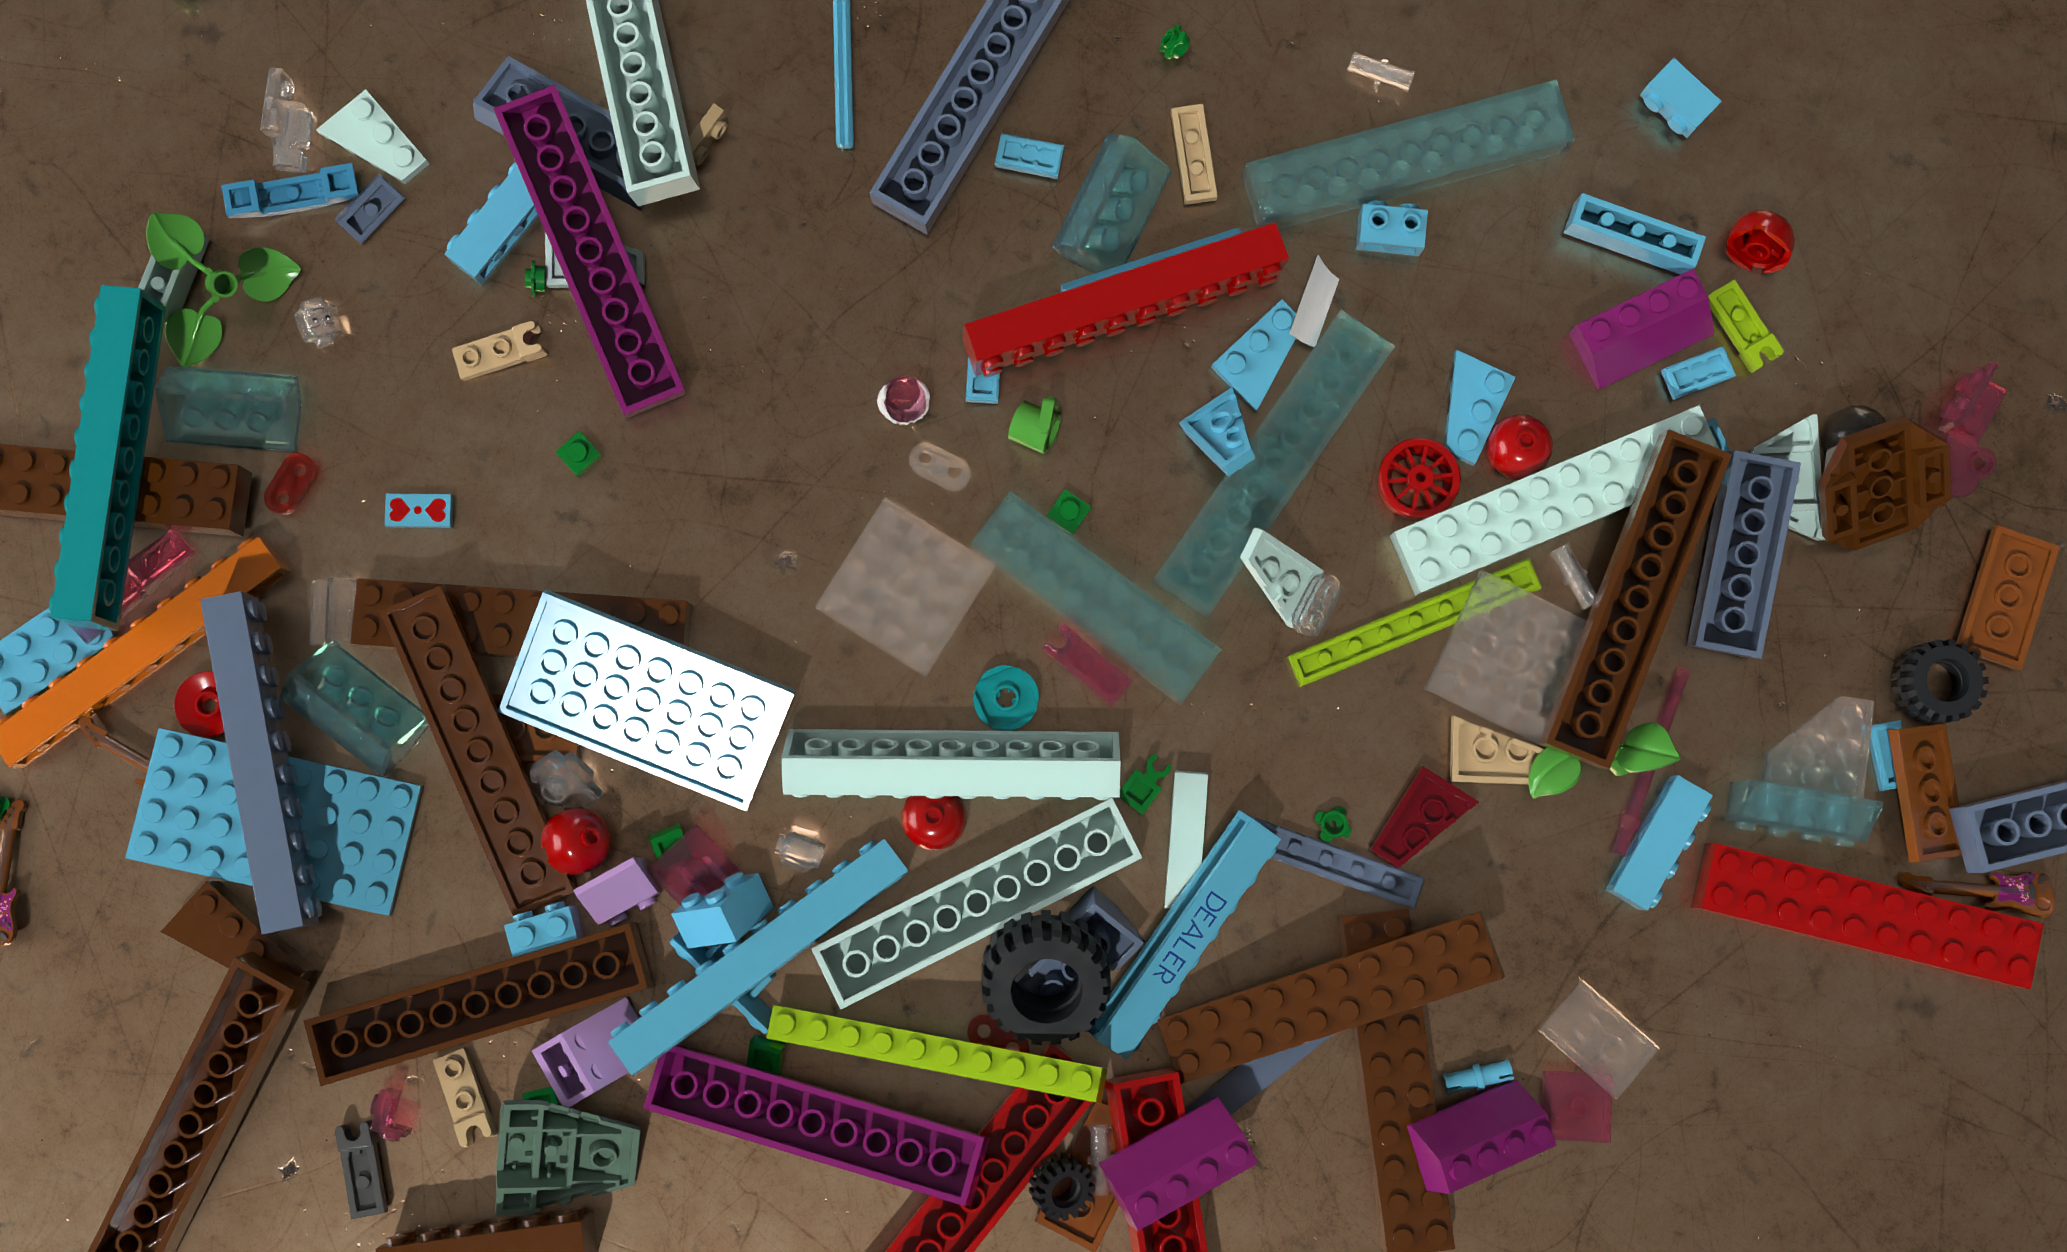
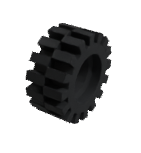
M1061 1152L1059 1158L1054 1153L1050 1155V1162L1045 1158L1040 1161L1043 1165L1041 1169L1035 1166L1033 1172L1036 1178L1030 1177L1029 1183L1033 1186L1029 1188V1193L1034 1203L1046 1216H1050L1058 1221L1059 1217L1063 1221H1068V1214L1076 1218L1079 1216L1077 1212L1079 1208L1083 1211L1088 1208L1085 1201L1092 1202L1094 1196L1089 1191H1095V1185L1092 1182L1094 1177L1074 1155L1071 1154L1069 1156L1067 1153ZM1066 1177L1072 1178L1071 1185L1066 1192L1059 1196H1052L1054 1186L1061 1179Z

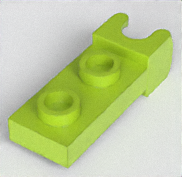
M1735 279L1708 295L1710 309L1740 353L1738 356L1750 373H1754L1763 366L1760 352L1764 353L1771 361L1783 354V348L1774 334L1769 333Z

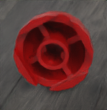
M1769 210L1747 212L1732 226L1726 242L1728 245L1726 252L1730 259L1743 269L1752 271L1753 265L1757 268H1764L1762 273L1780 271L1788 265L1794 249L1795 237L1792 226L1786 218L1776 212Z
M1515 414L1503 418L1492 428L1486 440L1485 452L1493 469H1497L1499 473L1508 479L1520 480L1540 472L1546 467L1552 455L1553 439L1549 429L1541 420L1531 415Z
M910 796L906 799L901 811V824L906 836L916 846L926 850H942L952 846L962 836L967 825V811L959 796H944L938 799L926 796Z
M584 808L567 809L552 816L543 828L541 838L542 849L545 848L546 854L549 857L547 861L550 866L560 873L568 875L590 872L602 864L609 853L611 844L610 831L603 818L594 811Z

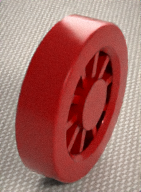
M1411 438L1398 443L1385 455L1377 472V488L1383 503L1397 516L1412 521H1422L1445 511L1457 497L1461 484L1460 468L1454 455L1441 443L1428 438ZM1412 455H1420L1418 465H1416ZM1426 457L1434 461L1430 467L1425 465ZM1405 458L1410 470L1399 464V462ZM1438 465L1442 474H1433L1432 470ZM1393 470L1405 475V477L1392 479ZM1443 480V487L1437 486L1433 481ZM1404 484L1406 488L1396 495L1392 485ZM1428 489L1439 495L1434 501ZM1408 491L1413 493L1410 505L1400 500ZM1420 493L1426 503L1424 506H1417Z

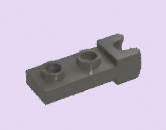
M370 1119L360 1124L359 1138L353 1136L351 1127L348 1124L336 1127L335 1136L338 1152L341 1155L351 1220L388 1212L376 1144L378 1143L375 1121Z

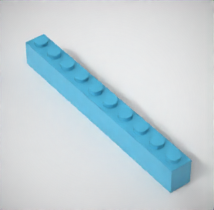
M883 839L877 844L875 840L867 843L858 851L861 856L850 863L848 859L844 860L832 870L834 876L825 883L821 879L817 880L804 890L807 896L796 903L792 899L777 910L780 916L770 923L767 919H764L750 930L752 936L743 943L740 940L732 942L723 949L722 952L725 956L716 963H713L710 959L694 971L697 977L687 984L684 980H681L667 991L669 997L658 1004L656 1000L652 1001L638 1012L641 1018L630 1025L628 1021H625L610 1033L613 1038L608 1041V1044L631 1076L637 1075L907 875V868L887 841Z

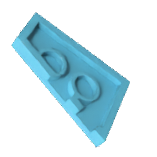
M1283 299L1211 366L1230 387H1233L1236 394L1255 413L1296 339L1289 334L1296 313Z
M1456 350L1453 359V378L1450 387L1451 397L1444 446L1455 458L1474 466L1514 382L1515 376Z
M1233 387L1179 422L1183 432L1227 476L1242 469L1246 464L1255 459L1241 408Z

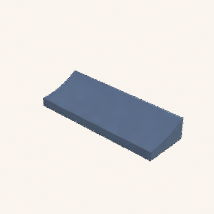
M507 56L473 100L475 120L504 135L493 108L556 85L598 187L641 211L643 205L637 206L626 190L610 112L514 58Z

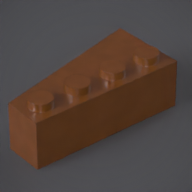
M206 881L160 931L227 968H230L235 957L252 951L305 981L316 970L277 933L262 934L258 915L221 881Z

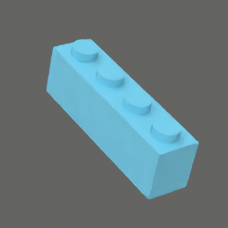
M516 162L509 168L508 177L501 185L497 184L492 188L488 195V201L481 210L477 209L470 215L467 221L468 225L462 233L452 237L447 245V251L444 253L453 264L481 285H483L538 217Z
M1584 193L1573 204L1564 230V234L1680 275L1696 267L1706 236Z
M1679 775L1669 776L1605 890L1638 910L1648 911L1650 907L1654 908L1663 895V891L1660 888L1666 878L1671 879L1678 869L1679 862L1676 860L1682 849L1686 851L1692 844L1696 835L1693 833L1698 821H1704L1712 807L1709 801L1713 795Z

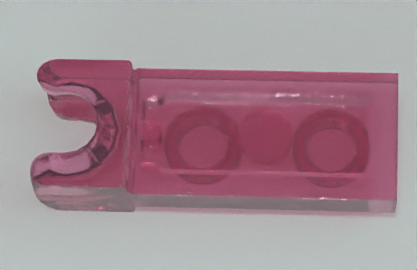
M1062 624L1059 632L1066 639V645L1063 648H1056L1047 643L1042 650L1112 707L1133 680L1081 639L1067 625Z

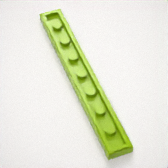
M1528 558L1292 654L1287 658L1299 687H1302L1540 590L1542 586L1531 560Z

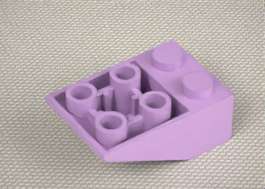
M627 997L532 1050L562 1106L569 1108L629 1073L608 1044V1041L613 1038L610 1033L625 1021H628L631 1025L639 1019Z

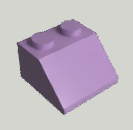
M632 857L573 890L598 925L608 923L610 928L628 918L626 912L638 907L639 911H642L657 902L655 896L662 893L644 857Z

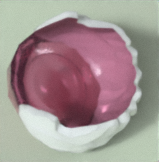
M899 375L890 379L880 390L877 405L880 412L892 423L908 425L910 422L915 423L917 420L923 419V416L926 415L930 406V393L923 382L910 376Z

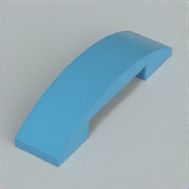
M353 163L320 168V173L261 183H256L253 179L221 185L228 218L265 217L302 212L333 205L359 196Z

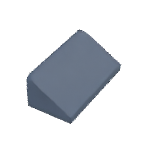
M377 173L359 192V196L354 197L334 220L362 244L406 197L381 174Z

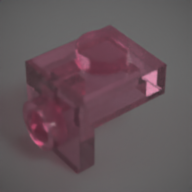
M388 1087L380 1090L379 1094H375L372 1100L370 1113L374 1114L370 1130L380 1132L379 1138L400 1141V1137L411 1135L412 1127L394 1123L402 1090Z

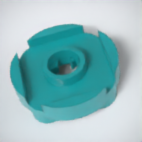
M1009 665L996 666L986 671L975 686L973 696L974 708L979 718L992 729L1001 731H1014L1028 724L1037 711L1039 701L1038 688L1033 678L1027 672ZM1008 689V693L1010 691L1014 692L1016 698L1012 699L1011 707L1004 708L1005 704L1000 706L997 703L996 699L1001 697V690Z

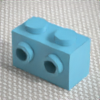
M1675 58L1658 73L1640 94L1644 99L1645 105L1651 111L1659 112L1667 120L1669 127L1674 132L1683 134L1686 138L1722 102Z
M1377 200L1363 204L1358 215L1355 250L1420 256L1425 248L1428 210L1419 209V206L1415 204H1402L1400 207L1387 206L1386 202Z
M562 901L545 906L546 913L533 916L532 911L512 916L513 923L504 925L512 957H518L585 937L577 906L565 907V903Z

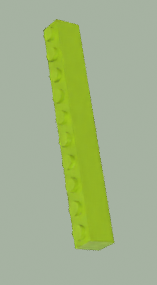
M773 1005L766 1037L775 1041L1100 1104L1107 1075V1069L777 1005Z

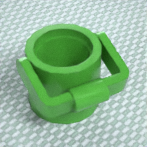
M1053 396L1044 397L1042 407L1024 400L1013 416L1008 439L1043 454L1049 452L1053 443L1057 441L1061 426L1062 407L1059 401Z

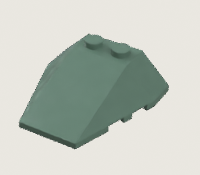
M504 1100L500 1108L495 1215H531L541 1212L540 1207L558 1202L563 1206L572 1203V1198L589 1193H592L594 1197L635 1185L640 1126L541 1100Z

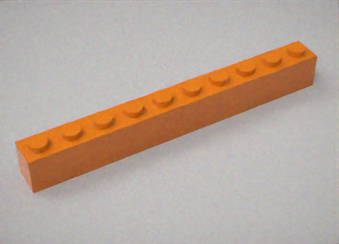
M259 536L245 540L238 546L239 551L229 558L223 557L211 566L212 570L205 576L196 577L186 583L184 586L185 590L176 597L171 596L161 601L157 605L158 610L153 614L135 620L130 625L131 630L127 633L108 640L103 645L104 649L97 655H91L76 664L77 669L68 676L63 675L53 680L48 686L50 689L45 693L27 699L21 705L23 709L13 716L8 715L0 719V755L8 767L23 769L79 728L78 722L81 717H94L206 635L200 599L239 591L257 597L291 572L271 543Z

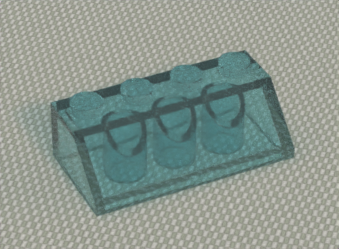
M1107 134L1052 248L1071 263L1094 274L1126 264L1172 169L1134 137Z
M167 366L155 386L166 442L295 452L297 449L302 407L298 376Z
M332 640L288 673L279 697L382 778L404 760L430 727L423 711Z
M1751 779L1732 781L1729 783L1724 821L1734 822V828L1739 830L1755 831V827L1758 826L1768 828L1767 834L1788 837V832L1801 834V840L1821 842V837L1834 839L1833 845L1854 848V843L1867 842L1882 810L1883 801Z

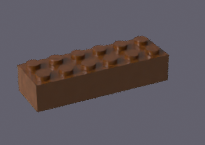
M583 1207L563 1210V1214L556 1215V1217H550V1212L535 1213L517 1222L516 1216L496 1219L495 1223L488 1224V1226H483V1221L464 1223L462 1227L450 1231L449 1225L429 1228L428 1232L420 1233V1235H416V1230H406L386 1238V1243L376 1248V1252H598L594 1211L584 1213Z

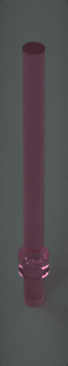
M1677 668L1658 721V724L1663 726L1668 733L1690 671L1683 668ZM1655 770L1640 772L1626 814L1621 815L1618 824L1620 831L1612 851L1617 855L1625 857L1632 835L1637 833L1641 820L1638 818Z

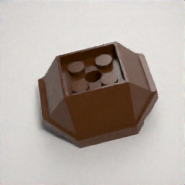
M1905 416L1842 437L1837 446L1826 451L1824 473L1818 482L1822 536L1829 543L1857 550L1916 529L1929 518L1937 506L1942 507L1951 499L1950 445L1943 438Z

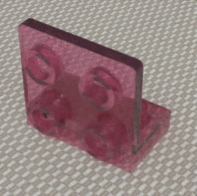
M1992 361L1982 367L1978 366L1969 374L1965 373L1955 387V390L1958 391L1956 397L1945 405L1940 414L1943 420L1938 429L1970 448L1978 445L2007 393V390L1990 381L1999 366L1998 363Z

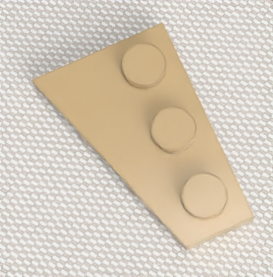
M1451 716L1450 782L1529 785L1528 779L1531 766L1535 758L1545 749L1502 735L1489 728L1475 725L1462 718Z

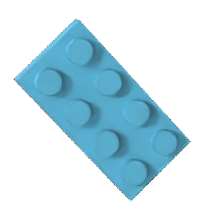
M47 608L1 639L0 708L4 714H14L22 708L21 705L27 699L35 695L40 696L49 690L48 686L53 680L63 675L68 676L77 669L76 664L88 656L97 655L104 649L103 645L108 640L118 636L116 632L112 630L79 628L50 618L51 612Z

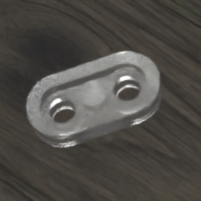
M931 443L917 444L909 454L910 466L917 475L947 490L960 491L970 482L971 472L967 462ZM924 453L931 456V461L927 464L919 461V457ZM951 468H958L961 473L959 477L951 478L948 472Z
M1320 573L1310 580L1292 616V625L1296 632L1313 637L1324 629L1341 595V584L1336 577Z

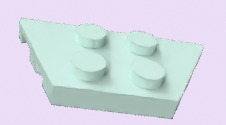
M1813 414L1750 449V453L1801 463L1788 529L1816 541L1826 540L1822 536L1818 484L1822 474L1817 414Z

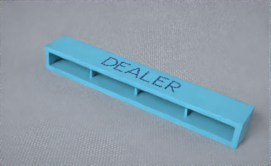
M1239 810L1111 992L1110 1001L1106 1003V1011L1102 1018H1095V1026L1088 1032L1097 1041L1127 1060L1133 1052L1139 1049L1144 1035L1151 1025L1160 1019L1162 1010L1167 1002L1178 993L1181 982L1188 972L1197 966L1200 955L1207 945L1217 937L1220 927L1228 915L1236 910L1241 896L1247 888L1255 883L1258 872L1265 862L1273 857L1281 838Z

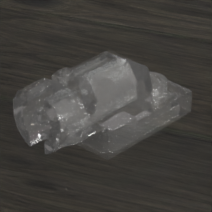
M269 67L260 130L270 140H273L272 166H276L277 170L283 172L306 174L309 158L302 151L311 148L312 111L304 103L289 101L294 95L292 79L282 68Z

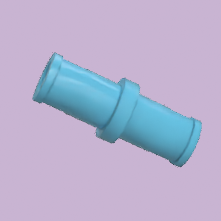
M1509 1059L1479 1066V1063L1472 1064L1470 1069L1443 1074L1448 1095L1474 1088L1480 1091L1484 1090L1487 1085L1514 1080Z

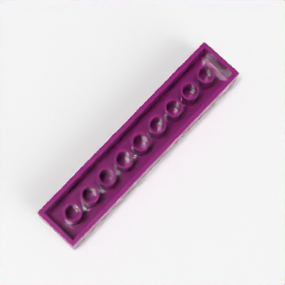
M556 85L493 108L625 419L686 395Z
M680 1045L674 1046L658 1058L643 1106L645 1110L963 1206L972 1205L990 1137Z

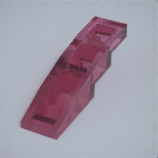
M168 531L129 559L120 619L145 600L195 554L175 531ZM68 624L86 644L106 631L79 628Z

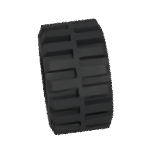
M1941 639L1914 646V649L1907 650L1902 655L1905 659L1898 660L1894 666L1899 669V672L1892 673L1891 679L1892 681H1897V687H1892L1893 695L1899 694L1900 699L1896 702L1899 707L1906 706L1908 708L1905 714L1909 717L1917 716V721L1921 723L1943 724L1967 718L1972 715L1971 711L1980 708L1982 703L1978 699L1986 698L1988 692L1983 689V685L1989 684L1988 677H1983L1982 674L1983 670H1987L1985 664H1978L1976 660L1980 656L1976 651L1968 653L1969 646L1964 643L1956 644V640L1948 639L1942 641ZM1934 663L1944 667L1952 679V690L1945 701L1936 698L1930 692L1927 685V674Z

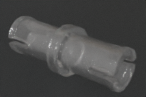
M1355 51L1347 69V72H1353L1374 79L1375 84L1380 85L1382 82L1403 89L1406 92L1409 91L1412 83L1410 81L1413 80L1415 74L1414 71L1411 72L1388 64L1386 59L1382 58L1379 61L1358 54Z
M1567 543L1552 551L1550 556L1554 559L1565 578L1562 581L1565 586L1569 585L1582 611L1593 606L1597 593L1586 576L1588 574L1587 569L1581 568L1570 549V545Z
M1091 1124V1155L1087 1156V1163L1091 1165V1174L1094 1177L1092 1182L1095 1185V1191H1090V1193L1096 1196L1111 1195L1112 1190L1098 1164L1100 1161L1111 1156V1125Z

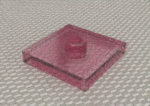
M697 824L646 868L650 875L680 906L682 905L681 900L693 893H699L700 896L707 895L723 887L726 878L741 872Z
M1543 1071L1542 1108L1548 1115L1555 1140L1611 1143L1613 1075Z

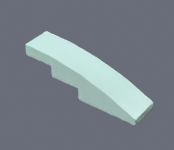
M1175 770L1164 899L1165 909L1172 907L1202 864L1208 785L1207 772Z

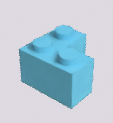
M742 872L735 873L725 879V885L720 889L701 896L699 893H693L681 900L682 905L671 915L687 949L737 942L774 908L758 873L744 875Z

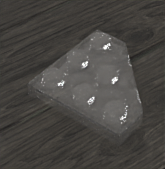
M1841 696L1830 702L1765 752L1761 786L1859 800L1864 799L1874 701Z

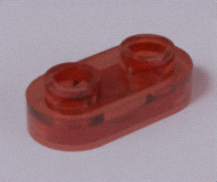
M293 453L284 459L264 493V502L269 510L279 515H288L299 507L317 476V465L312 458L303 453ZM300 466H305L306 468L303 476L297 475V470ZM283 494H288L289 496L286 504L280 503V497Z
M989 1014L977 1015L970 1021L967 1035L971 1043L1006 1049L1008 1043L1015 1042L1019 1045L1018 1052L1029 1053V1043L1026 1038L1021 1042L1013 1038L1011 1030L1008 1033L1003 1032L997 1026V1019H991ZM985 1024L990 1027L991 1033L987 1037H982L978 1034V1027Z

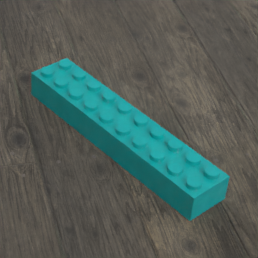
M101 285L100 294L94 302L96 313L95 327L92 328L89 335L91 353L90 359L86 362L84 368L86 386L85 392L81 395L79 401L81 419L80 425L76 428L74 434L76 452L75 458L71 461L69 467L71 484L70 491L66 494L64 500L66 517L65 524L59 533L61 550L60 557L54 566L56 583L54 593L51 594L49 599V610L51 612L50 618L79 628L118 631L166 306L141 288Z

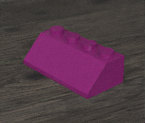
M1691 269L1577 324L1569 332V335L1597 389L1600 390L1712 336L1714 328L1709 297L1695 270Z
M1518 1080L1508 1081L1407 1125L1426 1191L1451 1194L1557 1146L1547 1113Z
M1216 1097L1100 1161L1098 1164L1128 1224L1139 1231L1253 1167L1258 1162L1243 1132L1220 1099Z

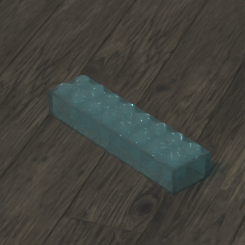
M1011 491L970 543L971 549L1179 705L1185 700L1222 650Z

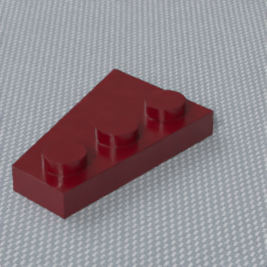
M1422 766L1369 851L1394 867L1400 868L1436 836L1478 804L1479 801Z

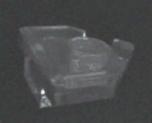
M554 750L533 763L530 770L532 788L540 806L544 808L546 804L564 807V810L586 808L599 800L603 793V790L592 782L594 771L572 751L563 756L560 752Z

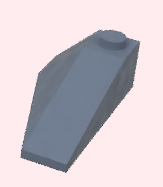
M1094 886L1068 911L1072 921L1080 918L1087 923L1088 931L1093 929L1100 936L1101 944L1105 945L1108 953L1109 967L1112 971L1123 966L1145 943L1144 939L1120 908ZM1042 959L1027 964L1017 976L1015 982L1031 994L1049 996L1069 988L1076 980L1078 974L1073 968L1061 961Z

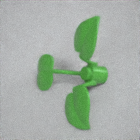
M154 212L149 217L146 238L153 258L160 265L171 270L182 268L188 260L207 275L205 286L208 292L212 294L211 298L199 309L198 313L189 308L179 309L171 314L166 322L165 337L179 364L183 367H189L203 361L218 347L222 338L221 322L214 316L204 314L215 302L219 301L220 297L227 298L235 294L240 280H243V289L249 297L257 301L268 302L280 297L301 271V268L291 258L279 251L265 247L250 248L239 256L237 263L242 274L234 276L228 271H212L193 257V255L201 252L205 241L203 230L196 221L185 215Z
M1650 722L1636 726L1628 733L1626 743L1620 742L1609 770L1616 776H1623L1629 772H1645L1662 768L1679 761L1681 758L1665 728L1660 724ZM1546 748L1535 758L1529 772L1528 784L1531 796L1536 799L1541 796L1556 795L1569 790L1579 781L1582 774V764L1575 758Z

